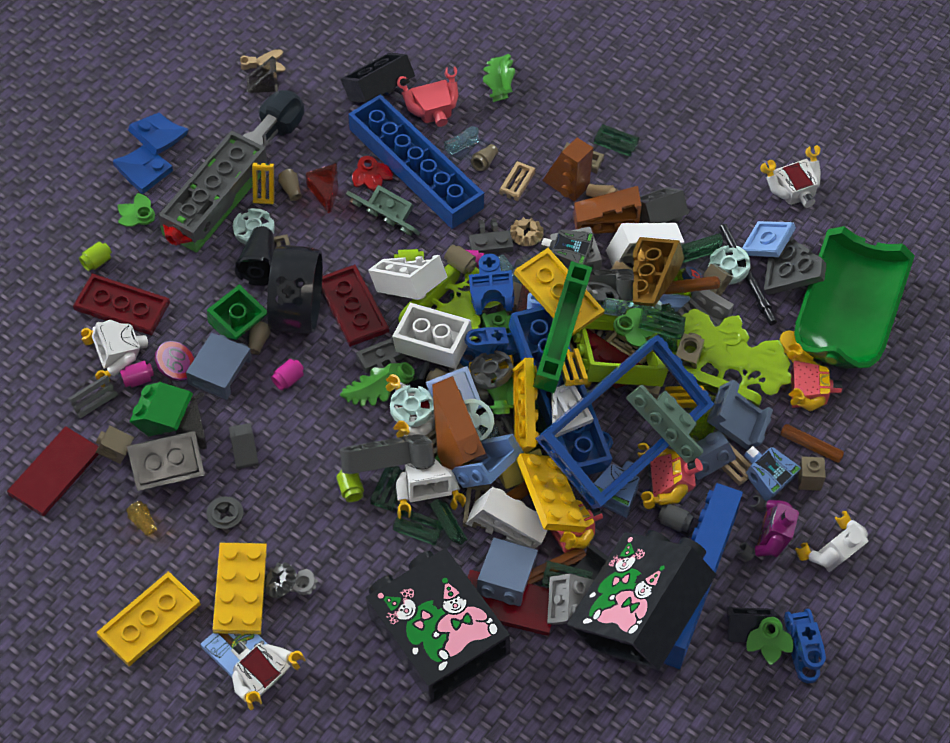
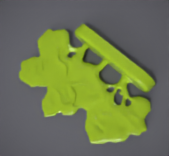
M449 264L445 266L444 269L448 277L426 293L424 298L419 300L412 299L401 311L399 323L410 303L431 308L435 304L437 305L435 310L469 319L472 329H478L481 320L480 316L475 314L470 290L461 291L458 288L462 289L463 286H470V284L466 283L469 280V275L479 274V269L475 267L471 273L467 272L464 275V282L455 284L461 272ZM449 289L453 290L454 298L449 303L438 301ZM457 292L461 293L460 297L456 295ZM492 301L486 304L485 308H492L501 303ZM472 336L471 340L477 339L478 337Z
M698 309L689 310L688 313L681 316L682 327L685 330L684 333H695L704 339V347L697 368L684 366L688 372L696 377L698 385H702L704 389L717 394L720 386L729 382L723 379L725 371L734 369L742 376L738 393L759 407L762 401L761 395L747 389V386L759 384L765 394L774 395L778 393L782 385L791 384L792 376L788 372L791 363L788 356L784 354L781 342L779 340L764 341L753 348L749 347L747 342L750 337L747 331L742 329L743 323L740 315L724 318L720 326L716 327L710 320L709 315ZM683 333L669 335L666 341L669 345L668 348L674 355L677 353ZM687 346L684 350L688 353H693L696 351V348ZM707 363H711L719 373L716 377L700 370ZM744 369L748 372L745 376L743 375ZM759 371L761 373L756 379L751 377L748 380L752 372ZM761 378H765L764 382H759Z

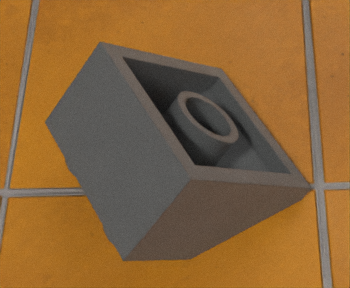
M665 187L640 196L642 205L640 219L643 223L676 222L682 220V216L689 214L683 190Z

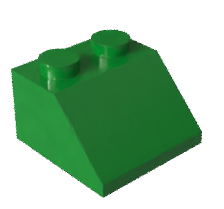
M240 284L207 309L208 323L220 335L235 340L267 316V310Z
M162 382L146 385L141 391V397L133 409V415L129 422L148 437L176 431L193 393Z

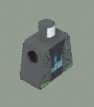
M561 229L557 234L556 240L543 238L541 250L544 251L549 248L567 269H569L571 261L586 265L593 246L594 233Z

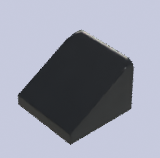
M428 361L415 368L413 380L408 383L411 388L425 387L426 378L430 372V362Z

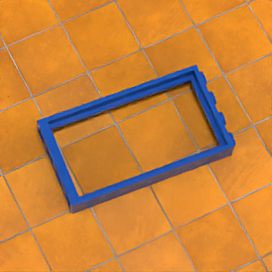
M659 335L645 342L535 438L593 510L602 507L663 452L669 444L663 438L659 439L600 492L555 435L652 350L697 404L688 413L695 422L715 405L711 401L709 393L698 385L696 377L685 369L682 360L672 353L668 348V343Z

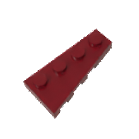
M586 329L594 362L621 364L629 357L589 329ZM572 336L570 341L573 344V346L577 348V344L574 343ZM614 383V384H613V386H614L616 389H618V388H620V387H622V386L627 385V384H618V383Z

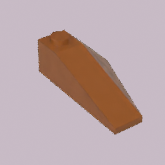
M451 376L433 384L437 455L442 466L453 470L455 467L475 464L488 458L454 377Z

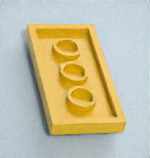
M547 248L516 268L514 275L554 319L568 269ZM587 290L582 300L572 336L602 316L605 311Z
M524 358L513 368L514 437L526 454L536 447L538 441L535 438L539 436L535 424L538 421V410L535 409L538 390L536 387H533L537 374L534 358Z
M520 453L516 460L543 529L583 533L587 526L565 474L550 456Z
M220 543L213 633L261 634L267 544Z
M168 571L96 633L129 667L201 605L200 600Z

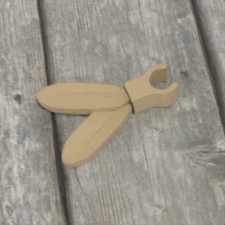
M279 49L272 50L257 59L256 57L241 56V69L257 68L258 65L273 72H284L285 67L281 63L275 62V60L283 55V51Z

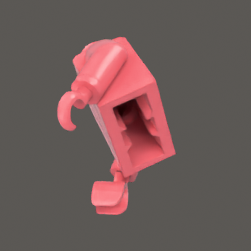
M454 66V75H449L448 68H446L445 76L449 79V82L442 80L408 89L407 85L401 86L400 80L402 78L406 79V77H399L397 85L403 89L401 93L407 110L421 118L424 123L435 121L438 127L445 126L448 122L447 118L451 117V110L456 107L459 97L457 82H455L457 68Z

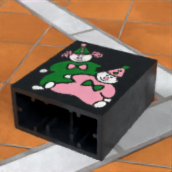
M648 530L645 536L624 532L567 625L592 651L660 670L717 574L703 560L706 550L689 538L683 537L677 544L654 530Z
M446 548L435 555L431 551L419 554L410 562L408 566L409 571L396 579L391 575L378 579L371 585L369 595L366 596L369 617L430 704L511 654L510 634Z

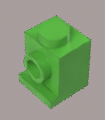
M506 310L488 315L483 313L481 315V328L505 327L506 332L511 333L508 326L511 315H507Z

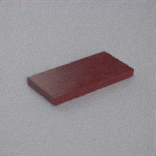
M355 264L323 276L322 294L349 347L389 332V327Z
M92 273L75 301L73 308L75 311L105 321L113 320L121 324H130L133 330L152 336L170 304V299Z
M65 426L7 490L8 495L44 517L99 455L96 453L98 446Z
M470 570L468 578L474 587L477 588V579L480 572ZM527 583L521 606L510 605L503 601L483 597L502 625L549 636L552 624H547L549 588Z

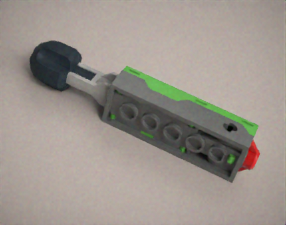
M280 90L269 96L259 108V116L262 121L253 132L246 133L243 136L231 130L161 211L159 220L162 235L165 236L169 243L172 245L181 244L196 253L201 249L252 188L253 163H257V165L266 163L268 165L266 146L276 134L284 136L285 133H292L300 124L304 115V104L296 93ZM258 170V179H259V178L261 177V171H260V170Z

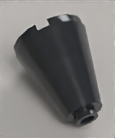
M260 226L253 229L235 264L234 269L237 277L242 281L243 278L248 280L250 285H268L270 267L275 250L273 232L269 228Z

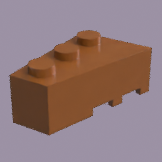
M575 138L561 152L542 181L559 191L564 197H568L575 202L587 190L590 184L593 147L581 139Z
M638 186L575 202L573 212L575 230L591 227L594 234L617 232L621 223H639L642 205Z

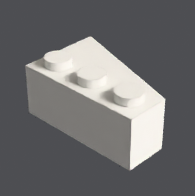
M621 223L606 252L612 267L615 261L620 263L623 261L625 264L631 262L633 266V251L639 237L680 240L681 247L685 242L677 223Z
M434 255L431 260H423L422 256L416 257V261H406V258L382 259L368 270L377 292L415 300L424 298L426 293L448 276L440 255Z
M494 487L490 488L475 501L465 523L472 527L473 522H476L485 527V532L492 534L493 531L506 535L507 541L533 549L542 544L547 530L543 529L537 511L530 509L522 501L515 500L506 495L503 490Z

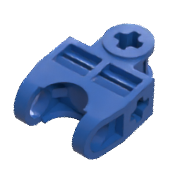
M494 254L483 255L478 262L479 274L469 275L471 300L476 315H482V310L485 309L486 304L492 301L500 302L506 308V312L513 311L515 296L512 270L501 271L498 256Z
M505 327L472 329L466 334L465 344L467 348L464 354L472 355L474 359L482 353L487 355L495 354L494 351L498 350L507 355H513L514 363L521 361L512 334L507 333ZM476 336L479 338V341L477 343L472 342L469 337ZM462 356L460 364L469 368V362H473V360H465Z
M810 609L792 614L791 612H785L784 622L787 633L793 639L794 646L791 656L798 678L804 683H814L818 680L820 668L826 660L818 624L814 622ZM808 667L814 670L815 676L806 677L802 669Z

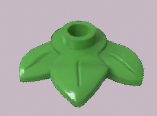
M136 194L134 204L117 205L119 214L122 216L118 223L125 227H133L138 224L148 225L155 219V212L151 208V201L142 194Z
M641 308L628 310L625 315L617 317L613 323V328L617 334L624 336L630 345L639 348L646 342V338L651 337L657 331L653 324L643 319L645 310Z
M767 617L761 621L758 629L750 632L746 646L747 651L761 649L768 664L772 665L780 658L782 651L793 652L794 644L791 635L783 630L781 621L775 617ZM770 624L774 625L775 627L774 633H771L768 630V626Z

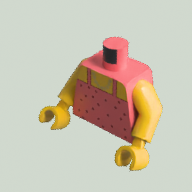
M793 343L788 347L791 350L787 353L788 358H795L791 369V392L789 393L792 408L802 407L808 411H813L827 404L830 393L842 392V381L830 380L828 367L822 366L802 353L803 349L799 343Z
M646 443L638 444L640 450L649 449ZM666 448L650 462L653 493L645 491L641 494L643 506L646 509H652L655 503H658V505L679 503L689 491L695 488V473L703 470L701 461L696 458L686 463L675 450ZM638 452L637 454L641 457L644 453Z
M576 500L587 526L584 532L550 530L564 553L575 548H587L595 535V522L603 519L600 508L587 510L582 501Z

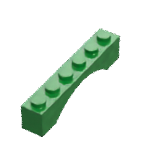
M573 261L570 263L533 387L552 393L556 391L592 267Z

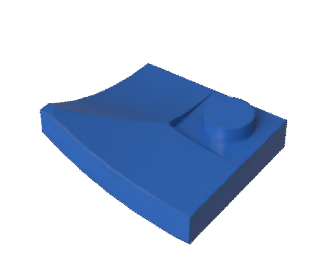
M160 112L134 122L128 128V131L154 155H158L172 147L188 133L187 128L171 122Z
M144 145L128 155L113 160V165L142 194L173 171L171 164L161 156L154 155Z

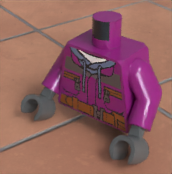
M755 495L753 499L758 503L750 506L759 513L767 509L759 539L755 548H752L746 542L741 543L739 547L743 551L738 552V554L746 561L751 560L755 555L757 557L772 555L777 558L793 538L799 512L785 501H765L759 495Z

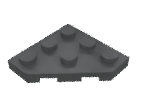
M790 237L779 257H768L764 291L770 295L824 281L826 262Z

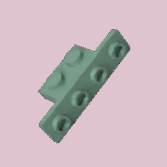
M380 185L377 186L369 201L347 191L346 195L351 198L349 202L360 208L363 205L367 207L366 211L371 215L377 217L379 214L385 217L383 221L393 227L395 224L401 226L400 230L405 234L411 236L413 233L419 236L420 232L416 228L405 223L414 207L412 203Z
M640 385L626 397L632 406L686 463L695 460L703 453V449L689 435L696 422L666 390L655 399L643 385Z

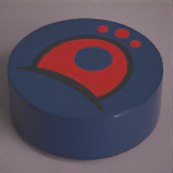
M686 267L682 273L684 280L703 277L693 267Z

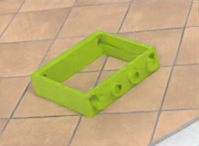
M604 309L605 311L602 316L573 335V341L579 349L588 381L601 382L620 364L594 362L586 329L615 331L613 328L615 319L625 315L627 311ZM645 312L643 319L655 326L652 313ZM656 331L651 337L646 338V342H647L650 338H652V337L658 335L657 331ZM652 350L646 355L648 366L635 365L615 383L663 387L668 368Z

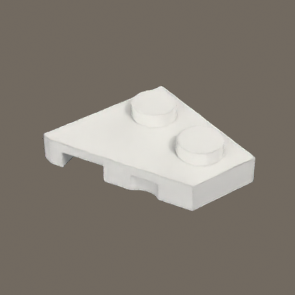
M564 384L557 387L555 393L551 392L552 424L582 398L575 385L565 386ZM584 409L560 430L555 437L592 423L594 418L589 409Z

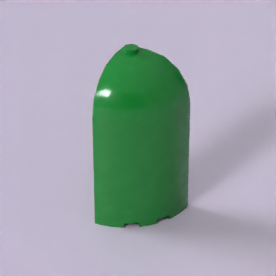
M845 226L827 230L819 253V257L826 262L825 280L808 285L796 320L794 335L796 342L801 345L805 352L824 363L842 368H870L880 360L886 348L915 255L904 244L877 242L875 246L865 243V238L856 235Z

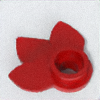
M372 156L361 157L358 161L357 169L352 174V182L355 187L365 184L373 192L378 185L382 186L383 180L393 179L390 168L386 164L377 163L376 159ZM365 163H370L371 166H370V167H366L364 164H365Z

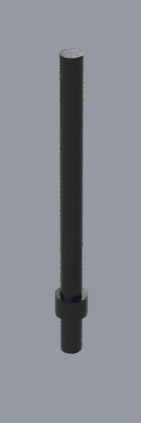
M722 224L719 228L729 248H736L738 245L727 224ZM745 259L737 261L739 267L746 268ZM750 270L745 279L758 302L757 307L765 315L769 325H774L777 323V320L771 310L772 306L769 300L765 299Z

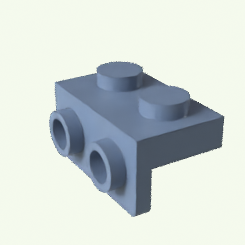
M720 430L710 433L704 439L696 442L703 449V453L697 457L703 465V470L695 473V477L697 480H700L736 459L729 441Z

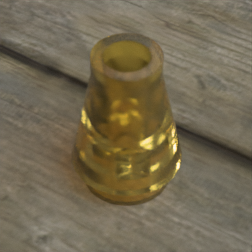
M137 501L127 508V518L146 536L153 534L157 530L147 504Z

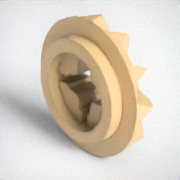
M523 217L521 220H515V223L511 225V237L519 245L533 246L543 238V227H541L539 221H534L533 218L525 219ZM529 227L530 231L524 236V230Z

